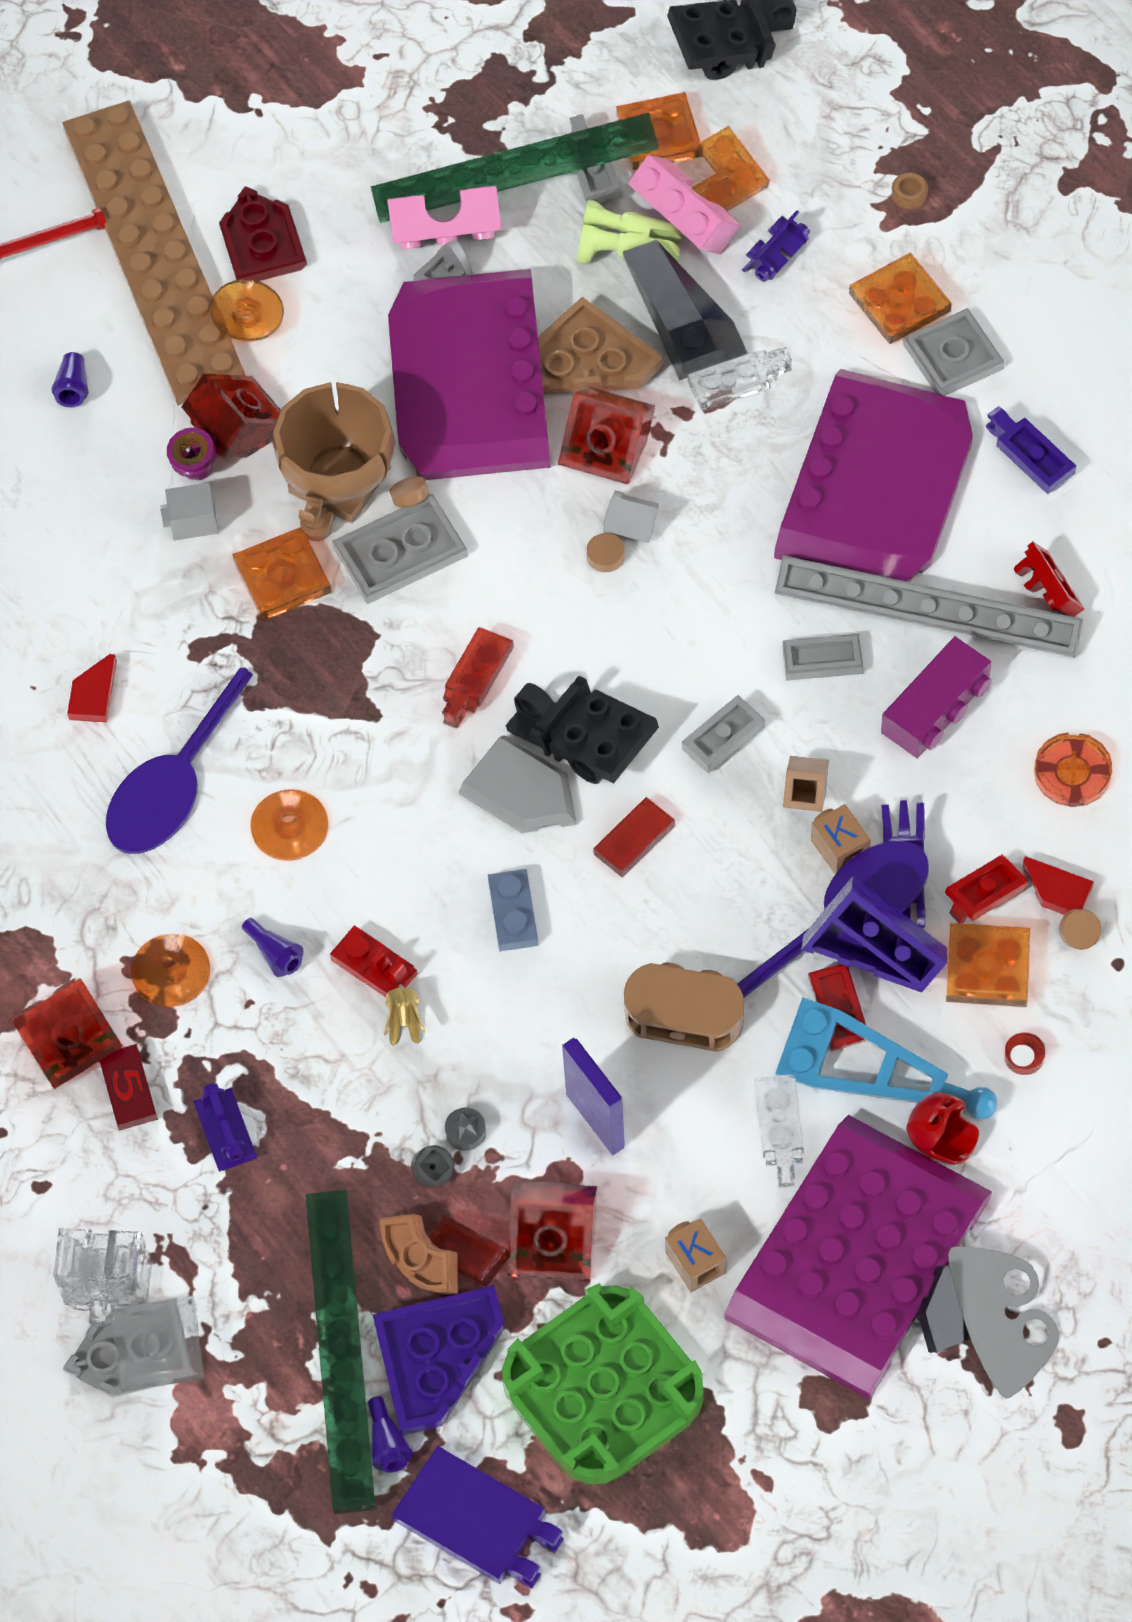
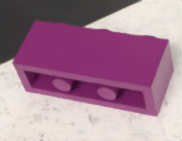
M954 636L883 712L881 733L917 759L926 749H934L943 737V730L951 722L953 724L959 722L967 711V704L975 696L980 698L988 690L992 682L990 678L992 661Z

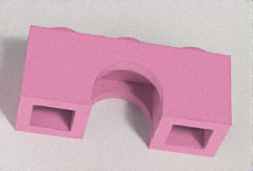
M648 154L628 184L700 250L722 254L742 225L718 203L708 201L692 190L690 186L693 181L670 160Z
M496 186L459 190L460 209L456 216L448 221H437L428 215L423 194L387 199L393 244L400 243L402 250L423 247L422 240L436 238L437 245H443L451 240L459 242L458 235L472 234L473 240L495 238L494 231L502 230Z

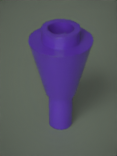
M252 917L244 921L242 930L256 942L258 949L276 977L291 975L299 969L304 953L301 945L266 930Z
M373 1397L367 1402L373 1421L372 1465L378 1470L394 1473L406 1467L413 1457V1451L392 1419L389 1418L383 1397Z

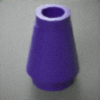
M69 352L63 356L51 390L56 402L64 407H77L88 396L85 360L79 353Z

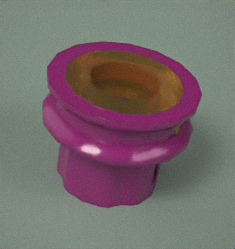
M195 427L185 428L176 432L170 438L167 445V458L173 470L179 475L185 476L190 480H203L213 471V465L217 458V449L211 436L204 430Z

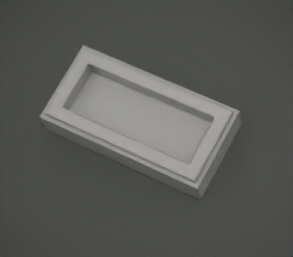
M859 634L782 641L786 681L863 674Z

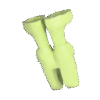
M587 200L577 263L584 265L590 263L594 254L599 250H615L620 257L624 258L623 251L654 240H658L678 262L680 255L678 244L682 241L683 233L670 222L643 216L637 212H625L623 215H619L604 209L597 201ZM601 228L620 230L621 233L616 234L601 230Z

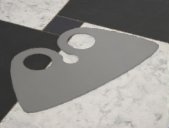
M952 1247L948 1254L949 1268L968 1333L993 1386L1001 1396L1006 1399L1011 1398L1037 1375L1049 1360L1058 1344L1059 1333L1057 1325L1046 1312L1038 1309H1029L1020 1312L1016 1319H1009L1005 1315V1308L1008 1305L1020 1307L1034 1300L1039 1288L1038 1275L1033 1266L1026 1260L1011 1254L984 1248ZM1019 1269L1027 1274L1030 1286L1026 1293L1016 1296L1007 1291L1004 1285V1278L1009 1271ZM1038 1319L1046 1324L1049 1336L1044 1344L1035 1346L1026 1341L1023 1335V1328L1026 1322Z

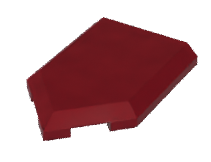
M244 186L237 196V202L229 212L225 213L219 222L237 283L247 285L301 271L307 265V261L289 205L277 199L274 201L258 195L256 190Z

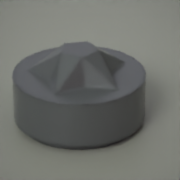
M465 1107L456 1109L449 1114L445 1121V1134L450 1145L458 1150L467 1151L475 1149L483 1142L486 1136V1126L483 1116L478 1111Z
M430 1145L419 1150L414 1155L411 1162V1171L419 1184L430 1188L437 1187L446 1183L451 1178L454 1171V1161L451 1154L445 1148Z

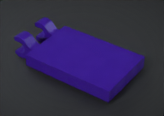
M438 1445L391 1515L394 1522L498 1584H501L508 1574L533 1589L541 1576V1573L538 1572L540 1566L527 1558L519 1556L529 1539L537 1542L552 1553H556L564 1541V1538L561 1536L563 1531L549 1522L542 1521L546 1514L545 1508Z

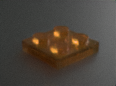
M686 92L616 106L617 119L633 171L638 170L648 154L668 159L672 163L703 157L701 141Z
M911 252L849 285L850 296L889 345L951 312L952 303Z
M301 527L232 554L233 562L262 621L332 593L330 582Z
M950 923L946 1002L1027 1007L1030 928Z

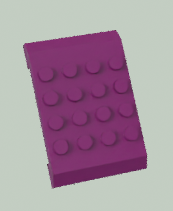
M847 1115L836 1127L735 1289L724 1313V1319L870 1400L891 1366V1359L917 1318V1312L923 1297L928 1296L935 1278L933 1276L935 1267L949 1264L948 1254L950 1248L959 1247L968 1231H972L990 1201L992 1191L862 1121Z

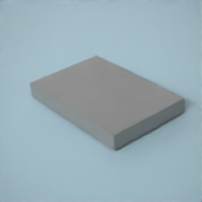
M433 494L428 495L424 501L417 505L401 508L332 541L335 552L367 604L468 557L466 546Z

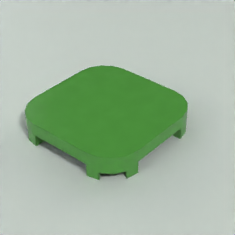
M598 1283L585 1289L586 1296L522 1342L517 1338L507 1349L508 1353L502 1366L503 1388L511 1406L558 1466L572 1479L589 1485L606 1484L621 1477L686 1429L699 1415L704 1401L702 1372L696 1360H690L644 1303V1296L633 1287L626 1289L617 1285L601 1286Z

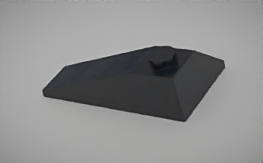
M658 240L623 251V257L679 381L747 356L748 352L733 320Z

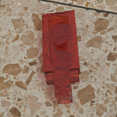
M481 627L477 628L445 684L443 701L447 702L442 711L444 715L443 724L457 729L466 716L467 711L475 713L478 706H481L512 652L514 640Z

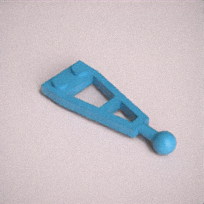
M803 997L775 1072L777 1076L815 1089L918 1103L933 1092H941L963 1100L967 1105V1112L973 1118L980 1120L990 1118L998 1107L997 1097L990 1089L977 1087L970 1091L946 1082L948 1073L841 1010ZM837 1024L886 1052L875 1084L819 1076ZM898 1059L933 1079L928 1092L889 1086Z

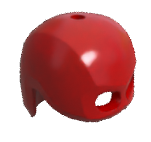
M933 1092L921 1099L910 1113L906 1125L909 1139L919 1151L932 1159L949 1165L962 1164L971 1156L978 1143L980 1133L975 1124L964 1119L961 1115V1111L967 1106L966 1103L958 1097L941 1092Z

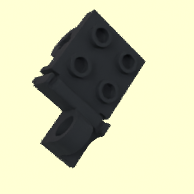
M721 0L670 6L667 18L688 69L702 68L706 78L720 80L731 75L736 70L738 64L745 63L747 70L753 69L755 61L759 68H764L766 60L772 59L776 47L771 32L793 29L797 8L793 0H741L740 6H738L736 0Z
M577 676L556 703L542 688L533 683H526L514 698L517 712L505 725L508 732L542 748L544 755L550 757L553 753L556 761L567 760L572 770L578 776L592 784H599L602 779L614 784L659 728L655 717L597 689H594L591 693L587 679L581 676Z

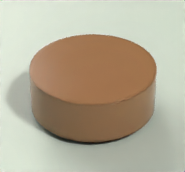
M903 173L894 179L891 197L898 207L911 210L921 207L926 202L928 184L922 176L916 173Z
M416 476L397 482L390 488L389 492L395 506L407 508L424 501L429 494V489L425 479Z
M601 533L594 536L588 542L587 560L593 569L600 572H611L623 564L625 559L624 544L618 536L610 533Z
M1073 909L1062 917L1059 924V934L1063 942L1068 946L1080 950L1088 949L1099 940L1101 923L1094 913L1085 909Z

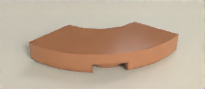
M409 1214L379 1218L380 1233L385 1251L392 1264L397 1266L402 1274L409 1279V1282L422 1289L436 1293L458 1294L457 1252L441 1250L432 1244L424 1231L422 1216Z

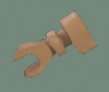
M306 494L307 502L304 511L299 510L303 535L311 541H322L331 532L335 518L334 514L328 512L327 508L322 509V498Z

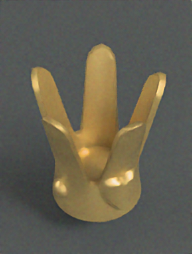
M400 984L399 988L393 989L386 994L387 1000L385 1004L389 1011L384 1035L387 1034L390 1027L389 1040L393 1046L398 1042L400 1026H408L412 1041L418 1044L420 1042L418 1024L423 1032L426 1031L417 1010L419 1003L417 992L411 988H403V985Z

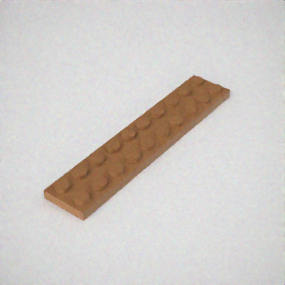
M130 100L62 122L65 134L95 207L100 208L106 220L104 224L105 231L177 406L246 383L244 369Z

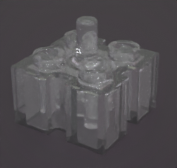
M59 1228L53 1276L57 1286L61 1287L60 1294L64 1304L69 1305L75 1310L90 1311L89 1323L94 1326L105 1324L107 1303L111 1304L110 1308L121 1313L147 1306L152 1260L149 1251L145 1250L146 1242L143 1233L139 1231L109 1230L108 1234L93 1233L92 1229Z

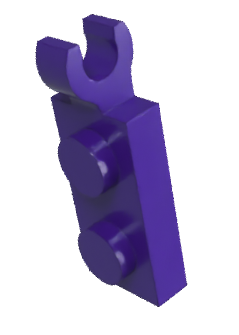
M999 406L987 414L991 421L986 424V428L992 435L998 437L996 446L1045 493H1051L1075 474L1077 465L1025 417L1016 423Z

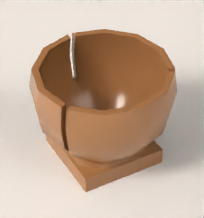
M329 382L303 389L282 407L273 431L272 444L278 467L288 483L287 487L290 494L306 501V494L322 498V509L327 508L328 512H332L334 515L353 523L379 484L384 481L391 468L390 463L394 452L395 437L387 411L381 402L362 387L336 382L339 405L337 411L332 383Z

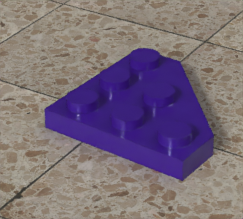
M494 1285L373 1314L402 1436L443 1426L505 1329Z

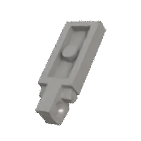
M583 114L570 117L569 120L574 137L566 139V144L585 201L593 200L601 204L622 197L620 185L601 132H598V130L589 132Z

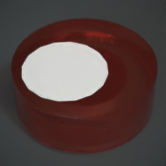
M1022 1032L1013 1035L1005 1045L1004 1060L1007 1067L1020 1075H1030L1037 1072L1042 1067L1045 1059L1044 1043L1038 1036L1032 1033Z

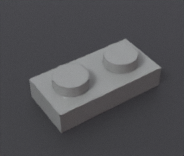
M737 695L682 741V750L709 774L765 727V719Z

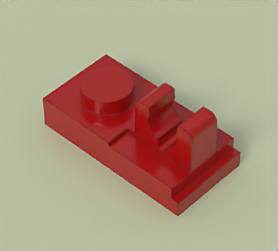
M1032 541L1027 545L1028 550L1024 552L1027 557L1014 566L1015 573L1023 577L1028 572L1034 571L1032 578L1023 585L1025 589L1035 593L1044 586L1047 592L1043 594V597L1050 608L1056 613L1062 611L1068 616L1075 617L1085 608L1048 550Z
M1001 854L946 888V895L954 902L949 914L960 925L965 922L967 916L974 921L1025 891L1029 880Z
M355 925L330 953L332 962L384 997H386L389 991L399 988L400 984L403 985V988H406L418 974V970L414 968V965Z

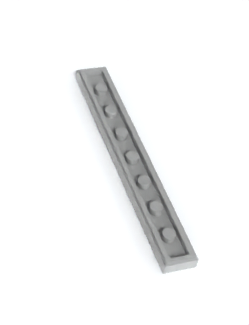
M788 556L782 557L775 588V594L1073 658L1076 656L1083 625V619Z

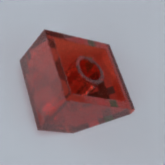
M203 373L181 406L190 417L191 424L195 428L207 432L217 449V454L225 458H247L273 441V431L281 409L255 378L244 375Z
M585 385L573 394L558 465L628 485L647 443L655 405Z
M79 977L73 978L8 1019L26 1050L53 1089H56L123 1047Z
M515 1180L510 1199L508 1276L590 1282L598 1186Z

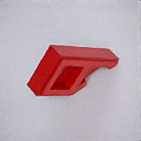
M115 654L107 655L72 681L67 711L69 720L107 723L117 663Z
M1024 857L1022 868L1027 873L1042 907L1063 915L1073 909H1084L1093 889L1094 881L1030 857Z

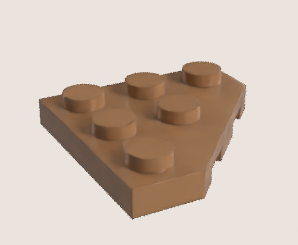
M581 297L538 336L543 394L639 389L664 366V357L584 297Z

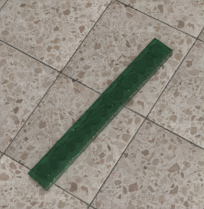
M647 112L370 187L379 222L383 223L390 221L387 199L423 194L425 208L428 211L460 202L459 190L495 185L497 192L650 152L659 149L650 114Z
M347 1190L306 1194L333 1512L335 1515L376 1510Z

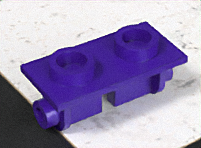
M798 210L788 220L782 215L768 230L772 237L765 244L760 239L748 251L746 256L750 261L742 269L743 272L752 266L756 270L755 275L760 281L772 280L789 261L779 250L782 249L791 258L809 240V228L805 224H797L793 220L798 215Z
M217 1083L205 1086L202 1097L194 1100L193 1103L218 1171L221 1172L257 1159L232 1088L224 1090L219 1088Z

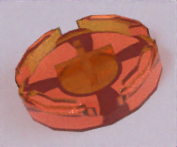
M1061 733L1048 739L1038 750L1033 771L1036 785L1044 796L1057 804L1077 807L1088 805L1102 797L1109 788L1113 770L1111 756L1101 742L1090 735L1079 733V736Z

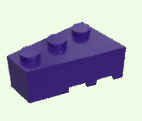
M854 876L851 877L805 932L801 950L811 954L816 952L838 960L837 963L848 967L853 965L874 973L876 977L921 993L947 964L948 948Z

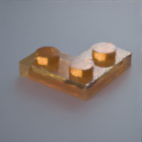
M729 125L699 143L698 151L714 170L715 174L691 189L706 200L718 203L728 212L769 186V178Z

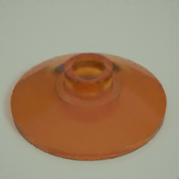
M240 279L228 282L216 291L211 300L210 313L215 326L223 334L235 340L252 342L263 340L278 330L283 320L284 307L279 295L268 285L256 280Z
M281 790L267 796L257 805L251 817V835L256 846L267 856L283 861L298 860L312 854L322 845L328 832V816L322 803L313 795L301 790ZM286 816H295V818L290 822H284L281 820L283 817Z
M174 933L160 935L147 941L137 951L131 965V978L138 994L149 1003L161 1007H177L194 1000L205 989L211 972L209 957L202 945L191 937ZM167 961H176L175 965L171 968H164L162 966Z

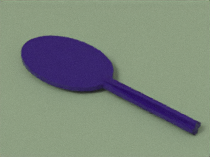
M239 668L178 755L157 756L142 763L119 785L109 803L106 814L107 835L116 849L127 854H141L151 851L168 841L185 823L194 806L198 788L196 773L191 762L252 678L253 674L247 668Z
M906 841L885 842L862 851L845 863L832 878L824 896V910L851 877L854 876L901 913L904 912L917 899L927 882L929 863L925 852L918 845ZM806 931L737 983L743 998L804 952L801 948L803 935Z

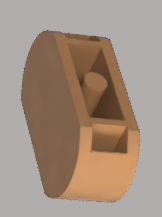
M669 962L662 963L661 965L649 963L635 970L628 978L624 988V1013L628 1027L637 1037L718 1052L731 1046L742 1032L744 1025V998L736 982L717 971H692Z

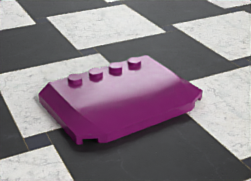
M531 269L403 282L389 311L388 324L399 450L405 459H408L416 470V475L423 477L425 480L551 468Z
M839 369L834 376L782 520L774 550V558L782 560L783 556L906 582H909L918 573H924L933 561L972 446L973 433L966 402L953 397Z

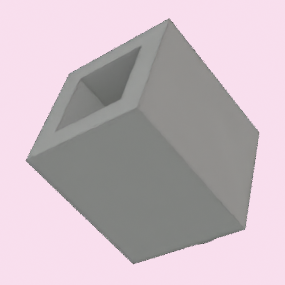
M210 482L165 489L167 504L160 505L162 522L164 527L171 526L174 541L219 534Z

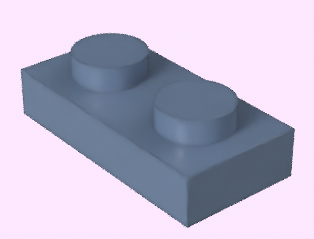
M527 869L488 874L499 952L539 946Z

